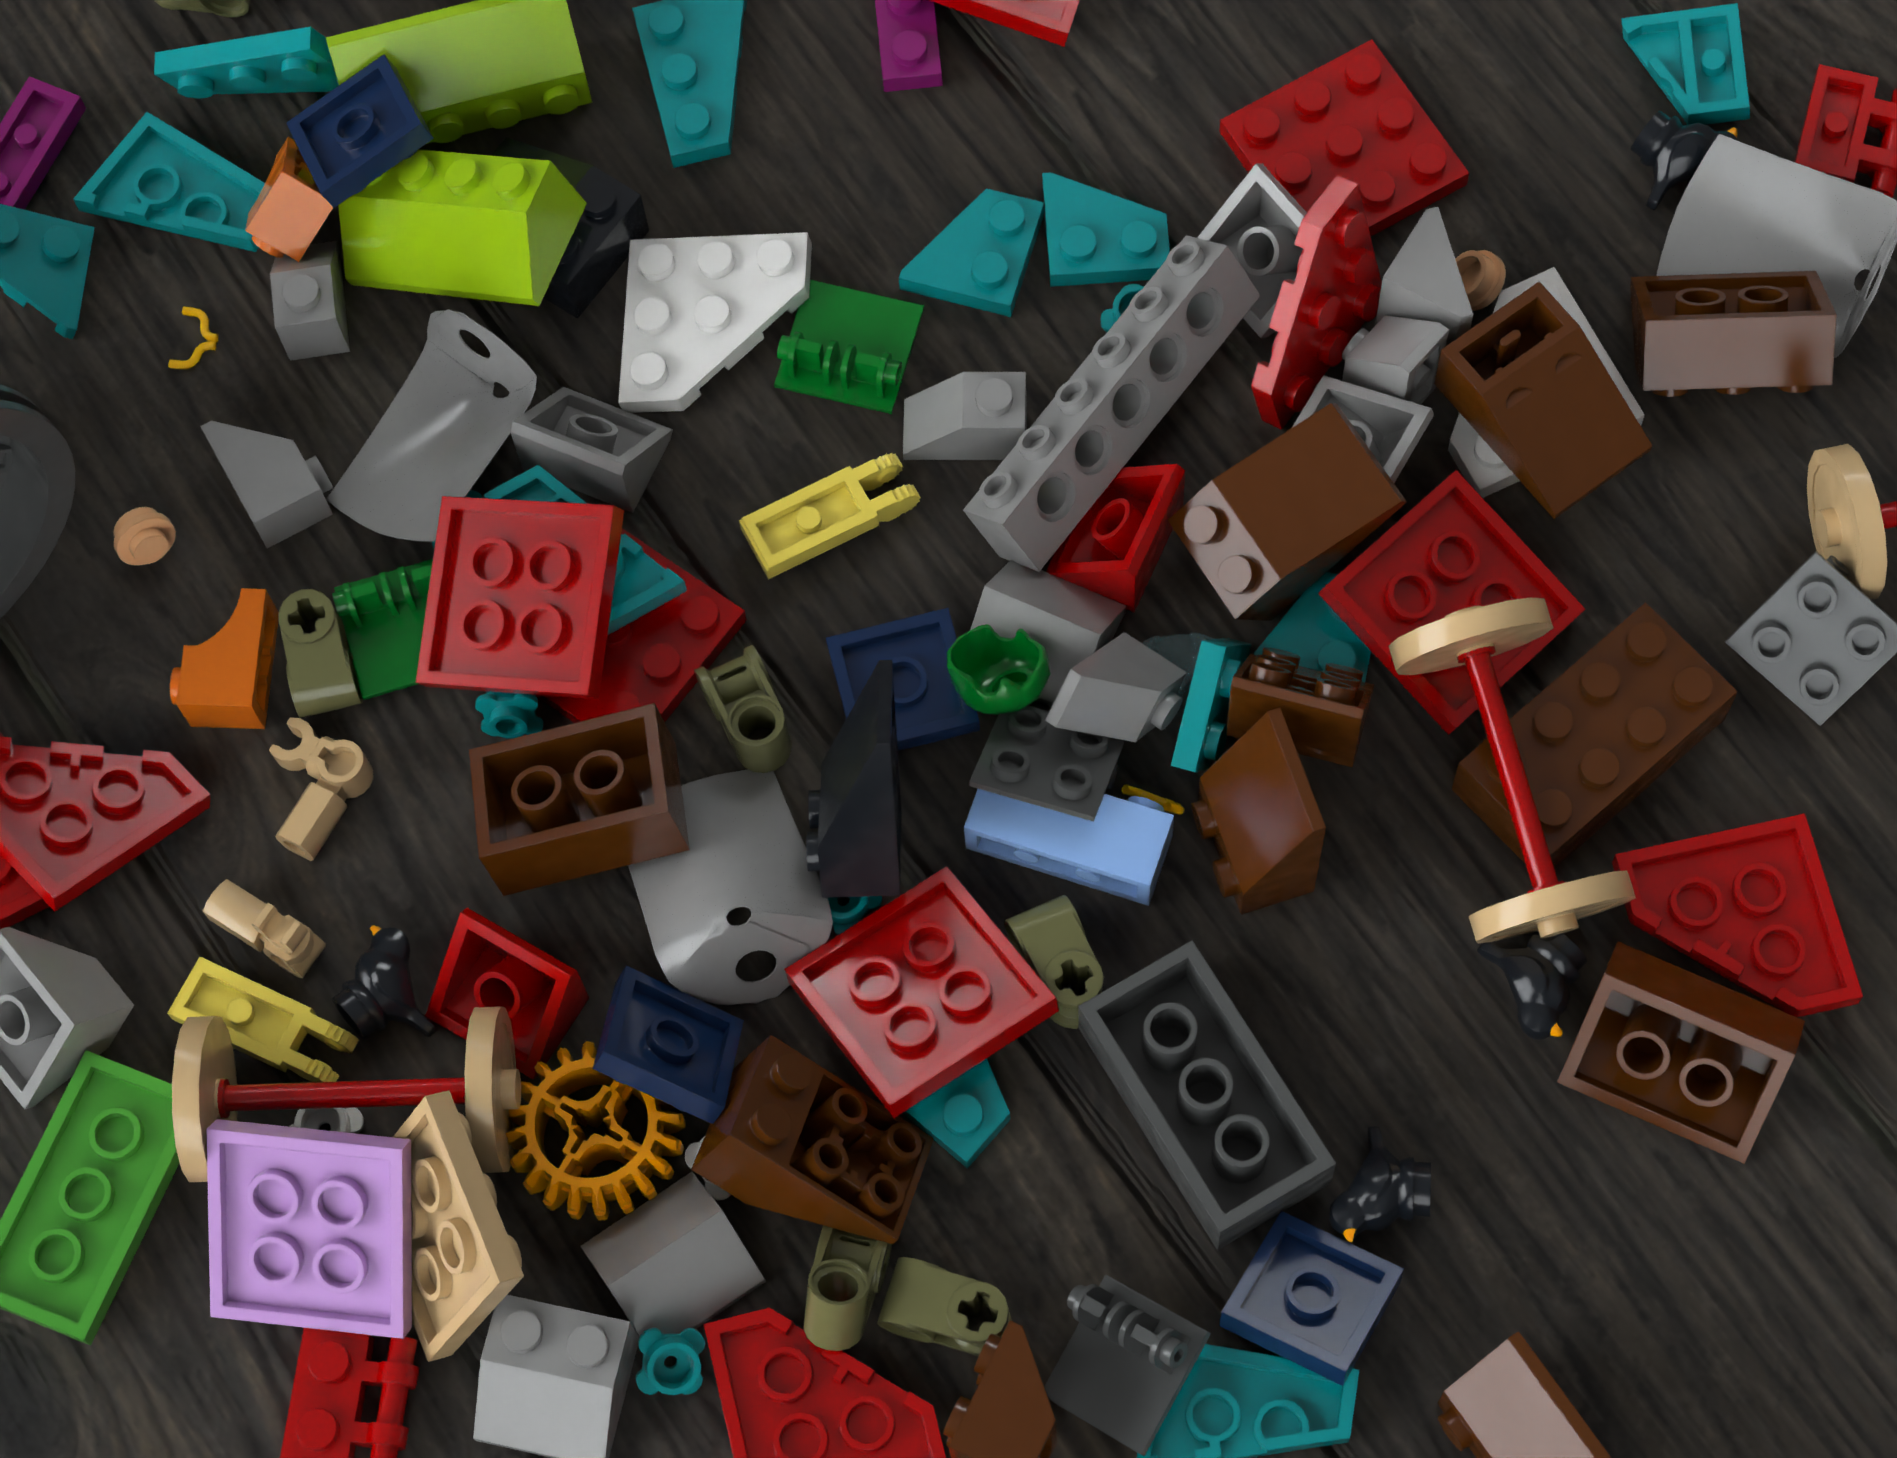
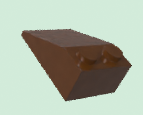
M1330 403L1211 480L1170 517L1168 522L1235 619L1271 621L1407 501L1338 404Z
M1279 707L1267 711L1200 777L1198 801L1191 803L1194 821L1201 838L1204 840L1212 837L1220 858L1212 861L1221 894L1224 898L1234 895L1241 915L1314 892L1325 836V823L1283 713Z

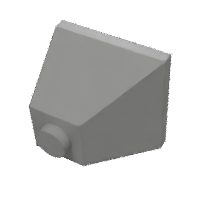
M5 927L0 929V1079L24 1109L36 1106L73 1076L85 1050L100 1055L109 1048L134 1004L96 958L11 927Z

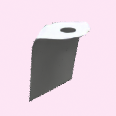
M1719 134L1692 176L1677 206L1667 233L1656 276L1816 271L1837 314L1834 358H1836L1843 352L1866 314L1897 243V200L1879 191L1826 174ZM1880 268V272L1873 286V289L1870 292L1868 298L1866 299L1871 283L1878 269ZM1864 269L1870 270L1860 291L1856 290L1854 282L1857 274Z
M450 309L431 313L427 326V341L415 366L389 408L326 500L360 525L379 534L396 539L434 542L436 540L442 496H467L510 435L512 421L525 413L530 406L536 391L537 375L527 362L505 342L464 313ZM460 330H466L478 337L488 348L490 357H483L474 352L463 341ZM494 382L500 383L509 391L508 396L504 398L495 397L493 392Z
M747 769L713 775L686 783L681 788L690 850L628 865L655 956L672 985L681 992L718 1005L759 1003L766 999L778 997L790 986L784 969L825 944L829 939L833 920L828 898H822L821 883L817 872L808 871L806 847L774 771L758 773ZM739 907L750 909L751 917L747 922L741 925H731L728 923L726 916L730 911ZM758 950L768 951L774 955L776 966L770 975L762 980L744 981L736 974L737 963L744 955Z

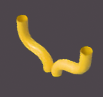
M184 306L182 315L197 317L200 320V332L207 341L199 344L188 360L170 359L168 363L169 368L180 370L192 368L199 362L205 351L216 349L218 334L210 332L209 318L204 311L198 308Z
M1124 785L1122 787L1123 794L1153 800L1162 805L1165 811L1178 815L1183 814L1185 811L1180 803L1133 786Z

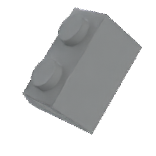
M506 1295L493 1311L480 1359L473 1439L487 1444L550 1458H609L638 1347L639 1335L631 1322Z

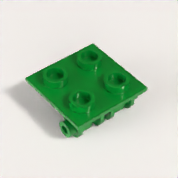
M810 280L809 298L799 306L790 336L782 335L780 338L777 359L782 361L774 387L892 414L922 318L924 305Z
M433 559L407 567H398L393 571H384L379 573V575L351 583L346 582L334 587L335 592L332 593L334 604L339 617H342L363 700L418 685L416 683V675Z

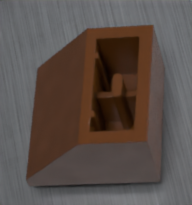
M1010 1320L1002 1337L991 1333L986 1340L974 1368V1372L979 1373L976 1381L978 1387L971 1400L960 1396L946 1423L943 1434L948 1436L946 1446L949 1447L951 1458H1050L1057 1445L1056 1419L1023 1326Z

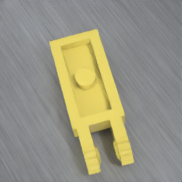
M886 453L853 469L851 466H848L742 517L739 520L741 530L768 580L878 527L879 522H889L917 506L921 497L913 484H903V486L890 490L869 500L865 491H872L900 475L899 473L903 471V465L896 453Z
M203 957L198 958L167 1013L172 1020L183 1024L187 1017H222L229 1030L234 1049L283 1072L290 1069L311 1082H336L339 1075L326 1063L317 1059L313 1060L297 1052L307 1033L340 1052L352 1053L359 1041L356 1036L345 1029L318 1017L312 1008Z

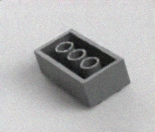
M1193 940L1078 1006V1029L1217 1251L1332 1182L1336 1162Z

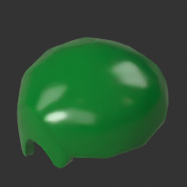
M981 625L959 636L946 652L947 668L955 690L967 706L974 711L985 714L999 715L1020 711L1038 699L1051 675L1049 657L1045 647L1034 639L1029 638V635L1021 628L1017 630L1015 637L1004 638L999 636L990 625Z

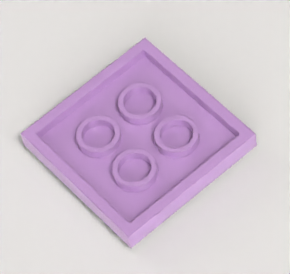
M216 1119L206 1129L210 1317L404 1339L412 1328L411 1139Z

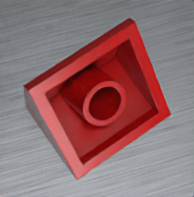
M1178 464L1123 467L1056 550L1046 572L1126 605V610L1135 612L1172 533L1173 528L1168 519L1183 507L1185 470Z
M465 908L460 912L425 1017L466 1040L469 1019L474 1007H505L512 1026L516 1069H519V1072L531 1079H535L538 1076L534 1069L537 1062L547 1064L588 1001L589 995L577 970L473 910Z

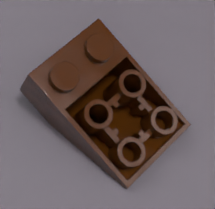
M1540 281L1441 349L1434 384L1553 519L1560 516L1652 450L1651 442L1582 328Z
M1264 647L1262 655L1250 653L1232 679L1227 736L1240 739L1267 711L1280 707L1298 754L1353 767L1375 685L1362 682L1363 672L1351 667L1326 663L1324 671H1318L1299 666L1301 657L1288 651Z
M770 1035L733 1069L725 1108L714 1124L710 1123L691 1170L747 1205L894 1244L900 1236L934 1138L900 1116L893 1118L884 1106Z

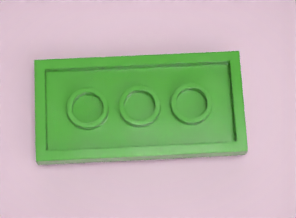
M85 1050L0 1220V1309L91 1346L180 1163L175 1146L171 1083Z

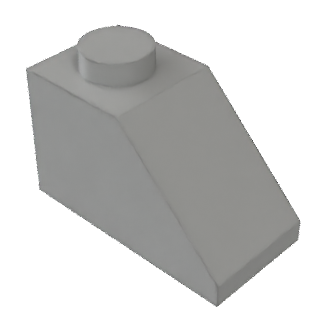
M338 241L309 245L299 262L286 254L283 258L275 257L270 272L274 325L290 361L350 352Z
M1385 315L1370 332L1365 328L1359 330L1345 347L1342 353V359L1345 360L1342 381L1421 405L1436 388L1434 381L1441 349L1446 347L1449 329L1439 322Z
M962 372L904 399L903 460H1004L1017 444L1022 433L1027 430L1026 372Z
M209 421L200 426L267 549L333 515L323 493L333 489L327 474L316 455L304 460L294 440L215 421Z
M1123 632L1070 669L1045 721L1056 728L1137 742L1155 727L1164 730L1173 720L1183 701V698L1176 693L1187 672Z

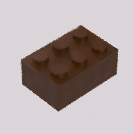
M655 703L469 749L479 859L503 896L690 850L676 743Z

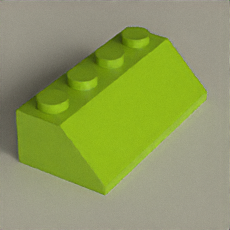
M476 0L326 37L339 85L383 54L386 55L398 70L434 138L428 143H448L457 140L464 134L488 128H508L514 126L520 120L549 113L565 114L578 106L592 103L566 0Z
M418 149L414 155L402 160L369 183L364 190L352 195L338 205L345 279L354 286L540 306L587 203L549 160Z

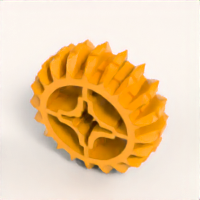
M586 1041L582 1047V1059L574 1061L567 1048H560L557 1051V1058L561 1067L553 1072L546 1063L537 1062L534 1069L542 1082L538 1087L530 1082H521V1097L529 1104L520 1105L519 1109H509L511 1121L520 1125V1127L511 1129L506 1133L509 1145L514 1149L520 1150L510 1159L512 1168L516 1173L529 1172L523 1185L530 1195L545 1190L543 1203L551 1211L560 1207L568 1198L567 1212L572 1219L577 1220L584 1214L587 1204L592 1203L596 1218L599 1221H605L610 1213L608 1202L617 1200L622 1211L625 1214H629L634 1211V1203L629 1195L639 1189L648 1200H652L657 1196V1192L649 1180L653 1174L661 1179H672L674 1170L661 1157L682 1155L684 1150L682 1141L670 1134L684 1129L686 1122L683 1114L671 1111L675 1108L672 1105L631 1086L619 1083L613 1078L592 1069L597 1049L593 1042ZM593 1085H603L600 1091L588 1100L576 1101L567 1097L579 1089ZM631 1094L639 1098L647 1108L648 1126L642 1145L634 1141L630 1133L622 1128L624 1117L628 1112L625 1104ZM550 1117L557 1120L563 1130L569 1132L568 1140L562 1150L565 1159L559 1168L551 1164L545 1154L544 1135ZM604 1121L610 1135L614 1139L608 1135L603 1137L594 1133L587 1140L581 1126L577 1122L585 1127L590 1125L591 1127L598 1128ZM605 1160H615L625 1164L619 1170L605 1176L594 1178L580 1177L581 1174L588 1176L598 1163Z

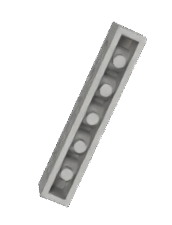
M1186 235L1169 252L1165 262L1144 288L1135 294L1130 305L1109 331L1096 342L1092 352L1070 379L1057 390L1053 400L1036 421L1022 433L1017 444L997 469L983 481L979 491L963 511L999 557L1009 561L1013 560L1022 566L1040 572L1261 296L1228 245Z

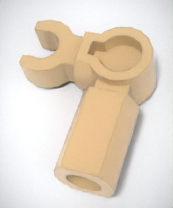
M290 717L286 724L294 735L302 738L300 745L293 750H285L280 746L272 744L269 751L281 767L289 771L306 769L307 774L318 781L316 784L313 782L309 783L275 837L289 851L309 861H313L348 808L345 800L364 794L371 786L373 768L361 748L353 741L345 739L334 740L328 736L319 739L307 721L301 718Z
M228 879L219 884L212 892L203 909L204 914L210 921L257 951L261 952L263 950L272 961L298 978L303 979L326 947V943L313 933L309 927L290 915H281L275 906L270 903H264Z

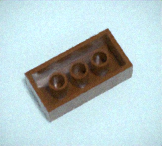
M1646 602L1509 719L1554 869L1722 723L1738 693L1720 673ZM1487 738L1459 762L1452 790L1525 863Z

